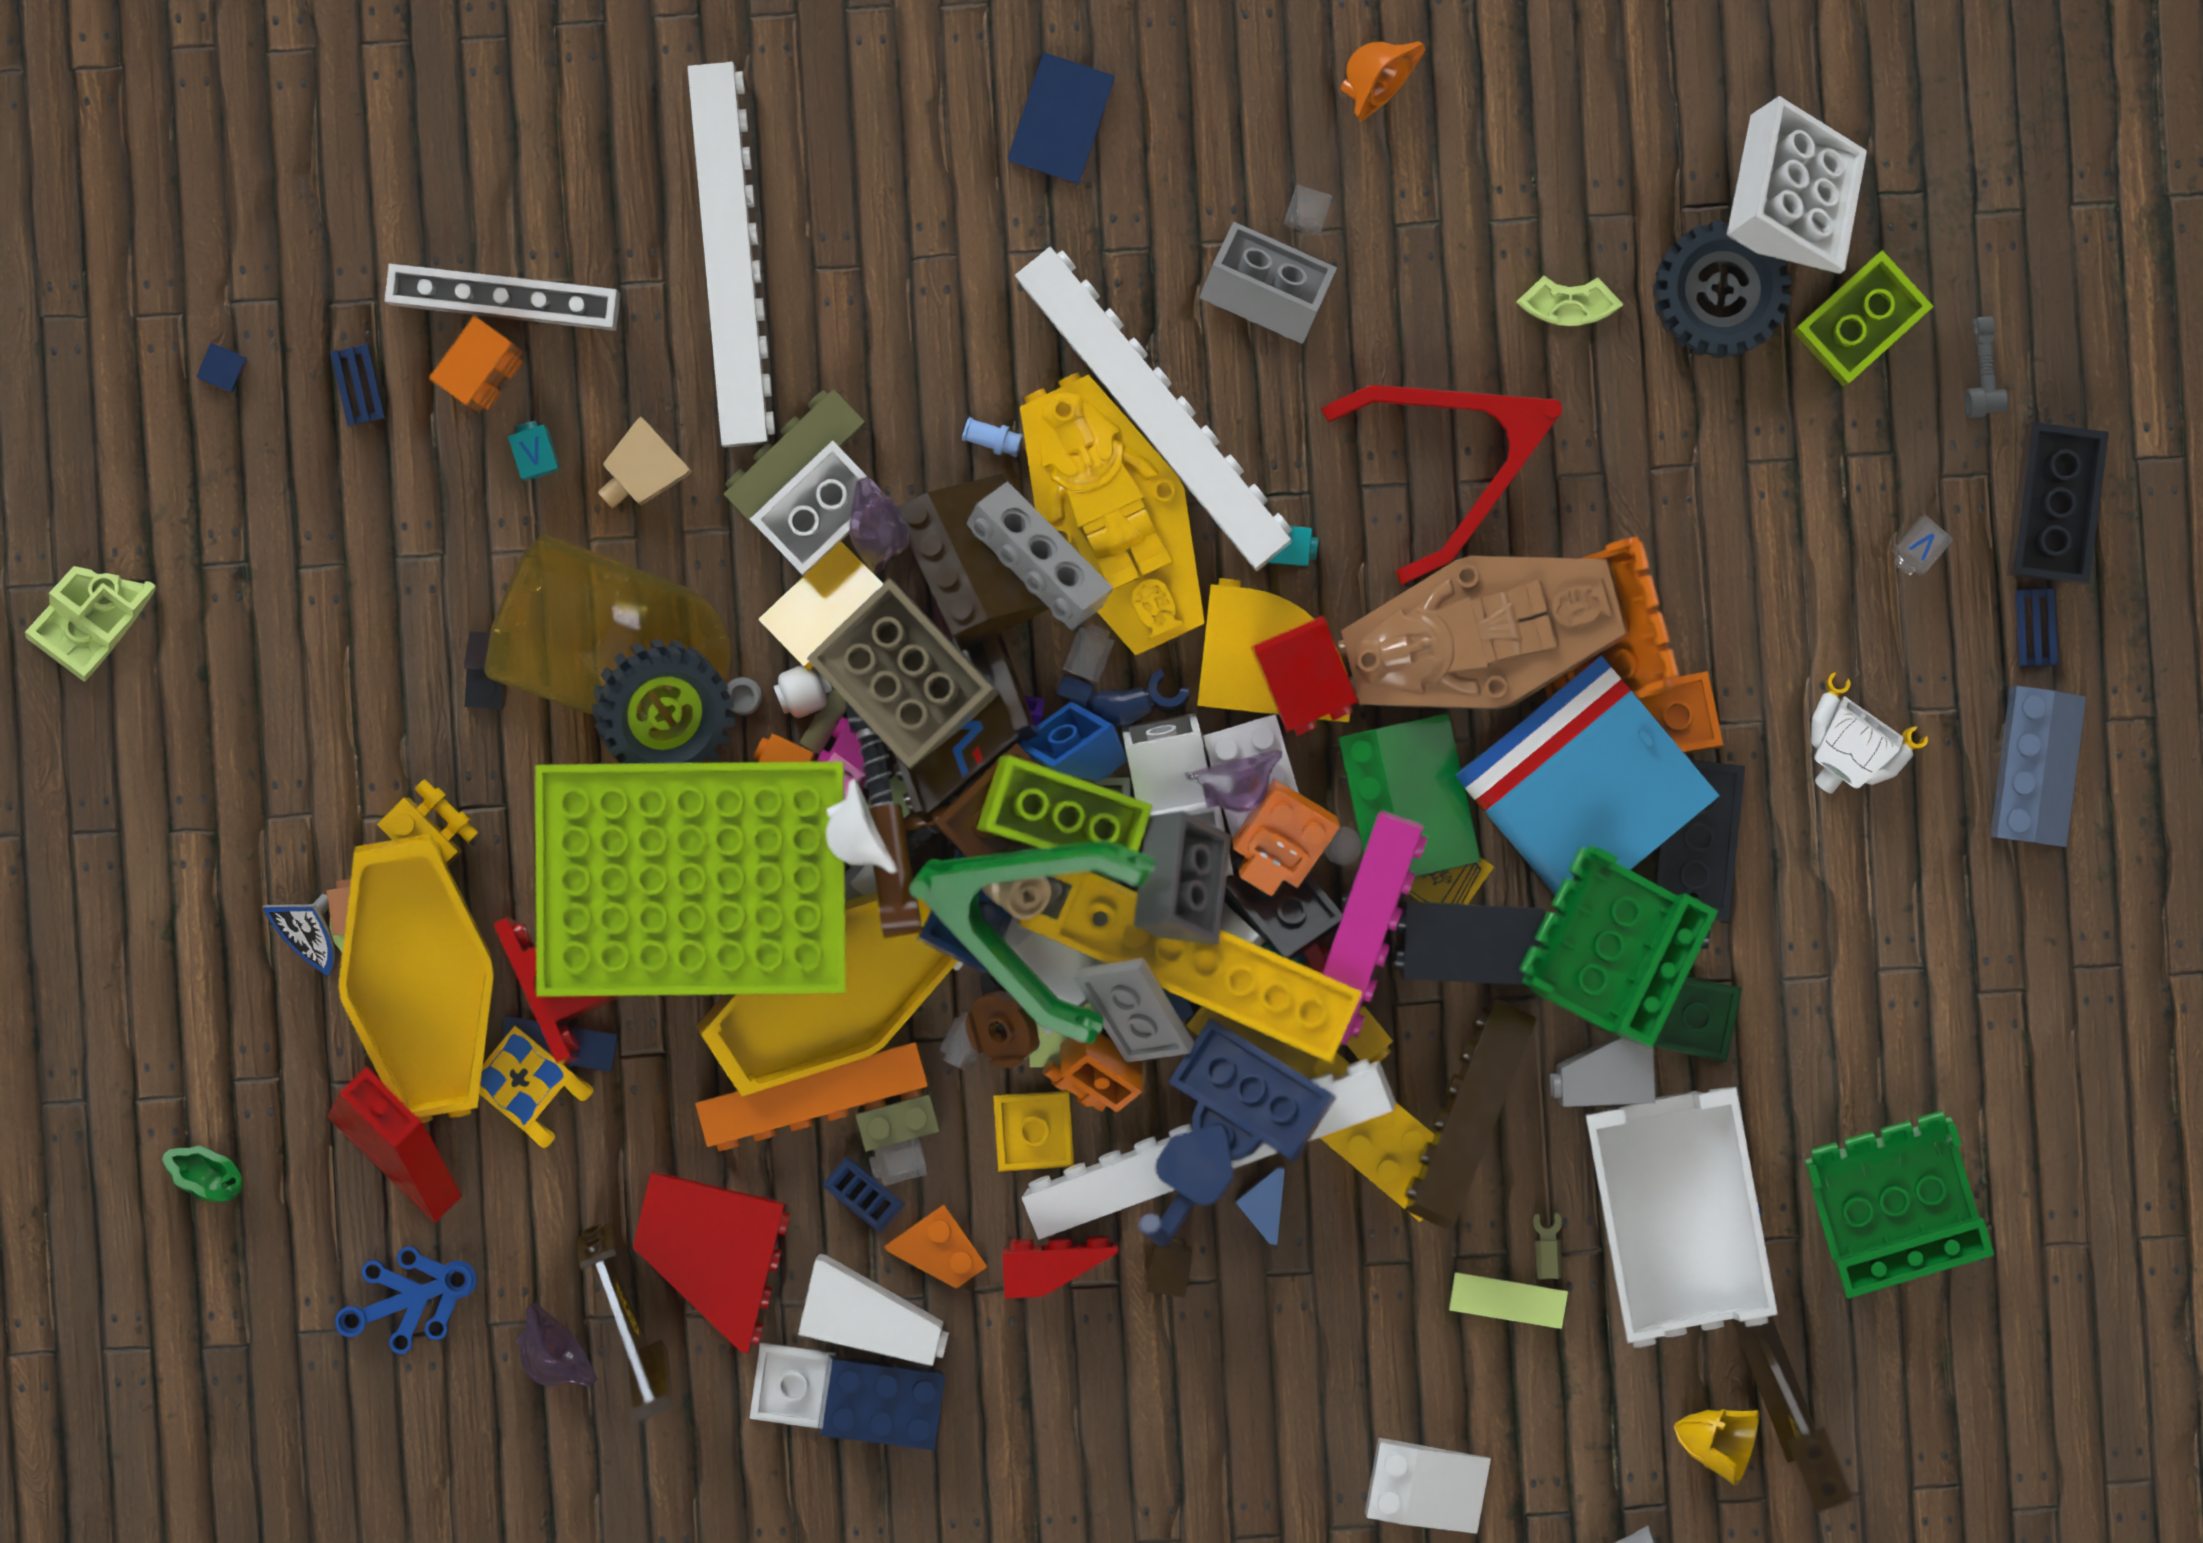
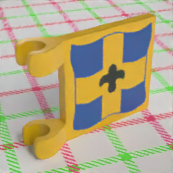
M515 1025L483 1063L479 1094L525 1131L539 1146L546 1148L555 1139V1134L536 1120L563 1086L580 1101L587 1100L594 1089L565 1065L556 1063L551 1053Z

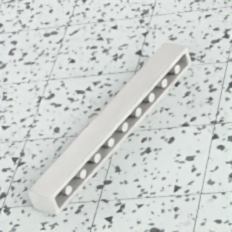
M733 62L688 66L721 445L725 448L767 444L769 442V435L775 434V421L773 411H766L765 397L772 396L770 374H763L762 359H768L769 355L767 336H760L758 321H765L763 298H756L755 283H762L760 260L753 261L752 246L758 245L756 222H749L748 208L755 207L753 184L746 185L745 170L752 169L750 147H743L741 133L748 132L746 109H739L738 94H745L743 71L736 72Z
M1051 247L1047 248L1015 274L1017 281L1257 572L1292 543L1288 534L1293 530L1279 513L1273 517L1264 507L1268 499L1255 484L1248 487L1240 478L1244 470L1231 455L1224 458L1217 450L1216 446L1220 441L1209 427L1205 425L1200 429L1191 417L1196 412L1183 396L1177 400L1167 389L1172 383L1159 367L1152 371L1143 360L1148 354L1135 338L1128 341L1120 332L1124 325L1110 308L1106 312L1101 309L1096 302L1100 295L1088 280L1085 279L1080 283L1073 275L1072 271L1076 269V266L1065 252L1061 250L1056 254Z
M1368 1059L1360 1060L1347 1066L1348 1072L1333 1077L1332 1072H1328L1311 1080L1334 1094L1337 1098L1309 1141L1393 1111L1396 1102L1380 1061L1369 1064ZM1190 1124L1171 1130L1169 1132L1170 1137L1156 1142L1155 1137L1142 1140L1134 1145L1135 1150L1121 1155L1120 1150L1109 1152L1098 1158L1100 1163L1087 1168L1085 1163L1071 1166L1063 1171L1065 1176L1051 1180L1050 1176H1044L1028 1184L1030 1188L1026 1190L1022 1200L1038 1240L1174 1191L1173 1188L1162 1182L1157 1176L1155 1169L1156 1161L1173 1136L1193 1131ZM1264 1143L1254 1154L1242 1160L1232 1161L1233 1169L1278 1152Z

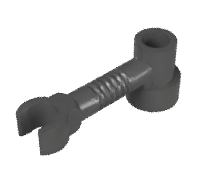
M1992 316L1973 319V333L1980 361L1981 387L1965 390L1964 406L1968 419L1984 418L1987 413L2007 412L2008 410L2007 392L2005 389L1997 390L1995 364L1993 360L1994 322Z

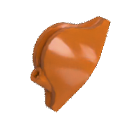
M1417 41L1403 45H1394L1385 42H1372L1365 44L1353 53L1347 64L1346 73L1348 79L1342 83L1340 89L1356 101L1354 113L1360 122L1386 104L1401 88L1426 51L1423 43Z

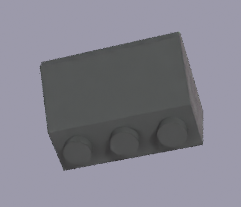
M1184 811L1149 816L1145 829L1142 854L1151 857L1156 863L1153 873L1149 875L1148 881L1145 882L1144 886L1139 885L1134 926L1158 938L1210 945L1219 944L1231 835Z

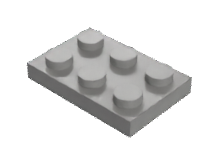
M1144 959L1079 968L1074 979L1093 1010L1104 1018L1103 1026L1125 1062L1190 1054L1194 1041Z

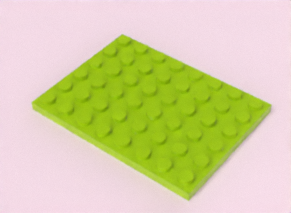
M844 762L535 765L537 996L846 993L845 861L838 858L832 852L827 842L826 833L830 821L826 809L844 801Z

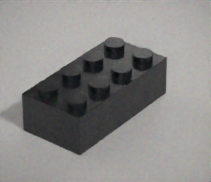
M2038 422L2026 425L2007 576L2076 585L2090 583L2109 432Z

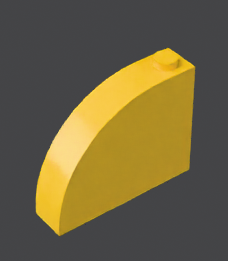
M1219 578L1218 585H1210L1197 706L1279 715L1250 648L1253 645L1312 621L1314 618L1296 604L1278 595L1261 590L1241 588V580ZM1329 714L1318 719L1332 721ZM1350 714L1333 721L1348 723Z

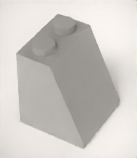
M1614 1035L1557 1064L1556 1073L1549 1076L1550 1095L1553 1098H1557V1103L1563 1107L1655 1103L1653 1047L1649 1048Z

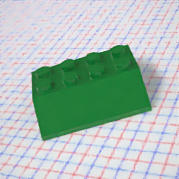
M1588 846L1587 849L1579 847L1568 870L1573 875L1572 880L1564 878L1551 904L1557 911L1555 914L1547 913L1535 937L1540 946L1539 948L1530 947L1520 968V971L1525 974L1522 982L1543 999L1608 1033L1652 1048L1718 911L1686 893L1675 895L1616 863L1618 857L1599 847Z
M1943 1110L1918 1117L1917 1127L1912 1128L1911 1122L1908 1120L1881 1128L1880 1138H1875L1874 1132L1871 1131L1844 1139L1845 1148L1839 1149L1836 1142L1810 1149L1812 1158L1805 1160L1809 1186L1831 1260L1847 1299L1994 1255L1984 1218L1978 1215L1958 1146L1961 1145L1956 1125L1951 1116L1945 1118Z

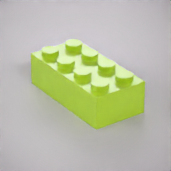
M1010 755L1000 756L977 829L1033 849L1105 840L1138 852L1153 805Z

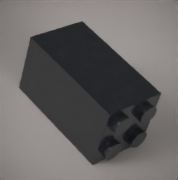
M1404 901L1403 912L1396 928L1397 932H1402L1401 947H1394L1393 968L1400 971V977L1403 979L1525 985L1522 982L1525 974L1520 971V968L1530 947L1539 948L1540 946L1535 937L1545 919V909L1540 907Z

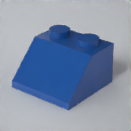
M1072 701L1036 726L1039 736L1026 742L1019 738L1015 742L1031 759L1048 769L1093 781H1100L1112 775L1119 766L1128 761L1114 726Z

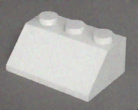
M832 441L753 515L750 520L802 575H805L887 497L843 450Z

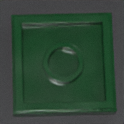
M1687 976L1653 1047L1727 1062L1742 988Z

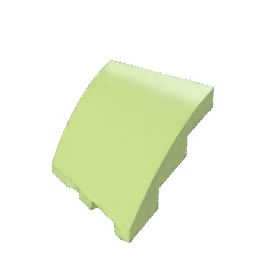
M73 566L49 592L50 605L25 631V638L85 682L136 620L156 590V586L147 581L143 584L123 580L118 575L109 573L97 574L90 569Z

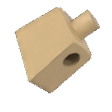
M640 417L603 463L604 467L613 475V478L598 493L612 509L629 494L638 504L643 505L689 476L692 471L643 417Z

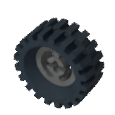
M1722 220L1712 221L1709 225L1705 226L1699 225L1681 236L1665 253L1662 262L1658 265L1655 273L1657 275L1656 282L1653 284V295H1656L1657 302L1654 305L1657 315H1661L1664 322L1662 327L1666 333L1670 331L1676 337L1675 342L1681 347L1686 345L1693 349L1691 353L1699 356L1707 354L1712 355L1711 358L1721 359L1724 356L1732 355V357L1742 355L1763 343L1774 333V330L1782 323L1786 316L1784 312L1786 307L1790 305L1791 295H1788V288L1792 285L1791 274L1787 275L1785 266L1788 264L1786 260L1756 253L1727 235L1729 224L1722 223ZM1713 264H1725L1741 273L1746 282L1745 287L1740 286L1734 275L1728 273L1725 276L1724 288L1730 290V294L1724 296L1721 303V309H1724L1735 302L1736 299L1741 300L1743 308L1738 314L1720 318L1706 313L1700 307L1696 295H1701L1705 303L1712 308L1718 303V293L1712 292V288L1719 284L1721 272L1715 273L1706 282H1702L1698 276L1705 267Z

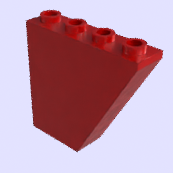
M366 1066L338 1094L327 1118L430 1220L436 1223L462 1195L422 1121Z
M653 1171L650 1173L633 1248L740 1352L748 1354L752 1345L759 1346L764 1324L757 1323L761 1308L768 1309L773 1287L766 1286L769 1272H777L782 1250L775 1249L778 1234L786 1235L791 1213L784 1212L785 1202Z

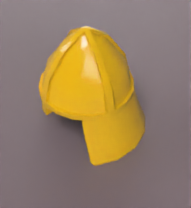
M1706 1410L1688 1415L1674 1424V1430L1678 1442L1692 1458L1703 1463L1706 1468L1716 1472L1732 1485L1738 1486L1753 1451L1759 1427L1760 1413L1759 1410Z

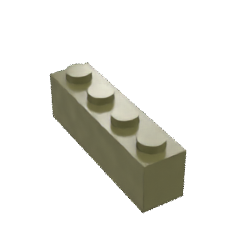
M834 389L828 394L824 390L818 393L807 405L811 411L801 420L797 416L792 418L780 430L783 437L774 446L769 442L765 444L752 457L756 463L746 473L740 469L725 483L729 489L724 495L755 528L758 529L750 518L830 442L834 441L842 448L866 425V422Z

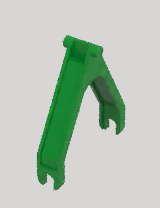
M1105 840L944 861L930 859L910 885V892L915 898L922 899L1039 1025L1081 1042L1094 1043L1097 1034L1101 1032L1104 1018L1096 1012L1059 999L982 916L978 903L979 890L986 884L1090 870H1097L1131 884L1144 886L1145 882L1148 881L1149 875L1153 873L1156 862L1145 854Z

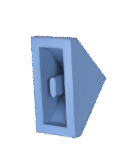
M1275 1166L1235 1199L1236 1204L1268 1243L1277 1245L1284 1166Z

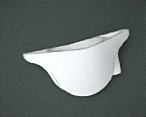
M854 779L849 783L846 799L826 809L830 817L826 831L828 845L838 858L849 864H874L885 868L890 873H896L898 870L878 833L859 784Z

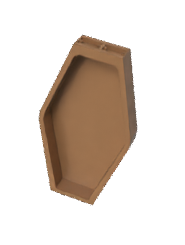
M1469 556L1455 560L1341 630L1343 640L1338 641V647L1343 662H1349L1352 677L1348 678L1361 705L1503 709L1514 706L1628 637L1629 632L1611 563L1607 559Z

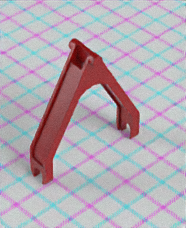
M1382 385L1367 386L1321 408L1328 423L1373 402L1481 411L1497 419L1506 431L1509 444L1507 461L1442 550L1396 570V575L1401 585L1453 561L1562 412V404L1556 399Z

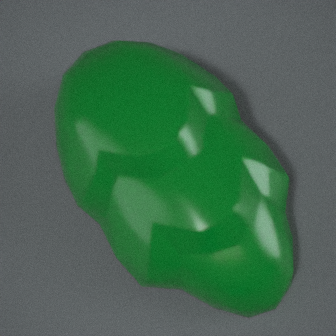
M200 1145L191 1148L169 1149L164 1153L163 1165L167 1173L172 1177L175 1187L192 1193L197 1199L205 1202L224 1203L234 1199L241 1193L243 1187L242 1176L234 1163L226 1156L216 1154L212 1150Z

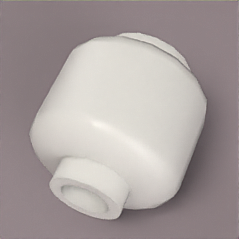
M803 665L781 673L778 677L779 684L774 686L784 714L790 712L796 718H801L823 709L827 705L826 693L832 691L830 683L820 672H817L815 667L808 671Z

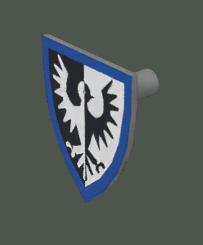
M322 894L313 904L264 905L262 907L281 938L307 963L329 976L335 964V947L332 935L322 917L329 909L327 895Z

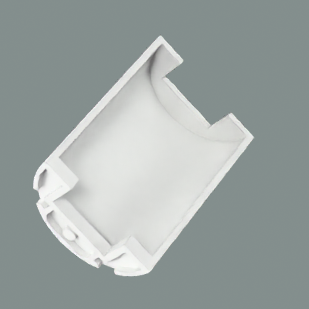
M1729 1087L1710 1089L1708 1093L1697 1091L1656 1097L1655 1103L1620 1104L1608 1107L1606 1112L1600 1113V1110L1586 1114L1627 1342H1633L1634 1348L1656 1344V1337H1675L1687 1334L1686 1327L1701 1325L1702 1330H1712L1724 1327L1723 1320L1728 1319L1745 1321L1746 1326H1755L1768 1323L1767 1316L1777 1315L1737 1089Z

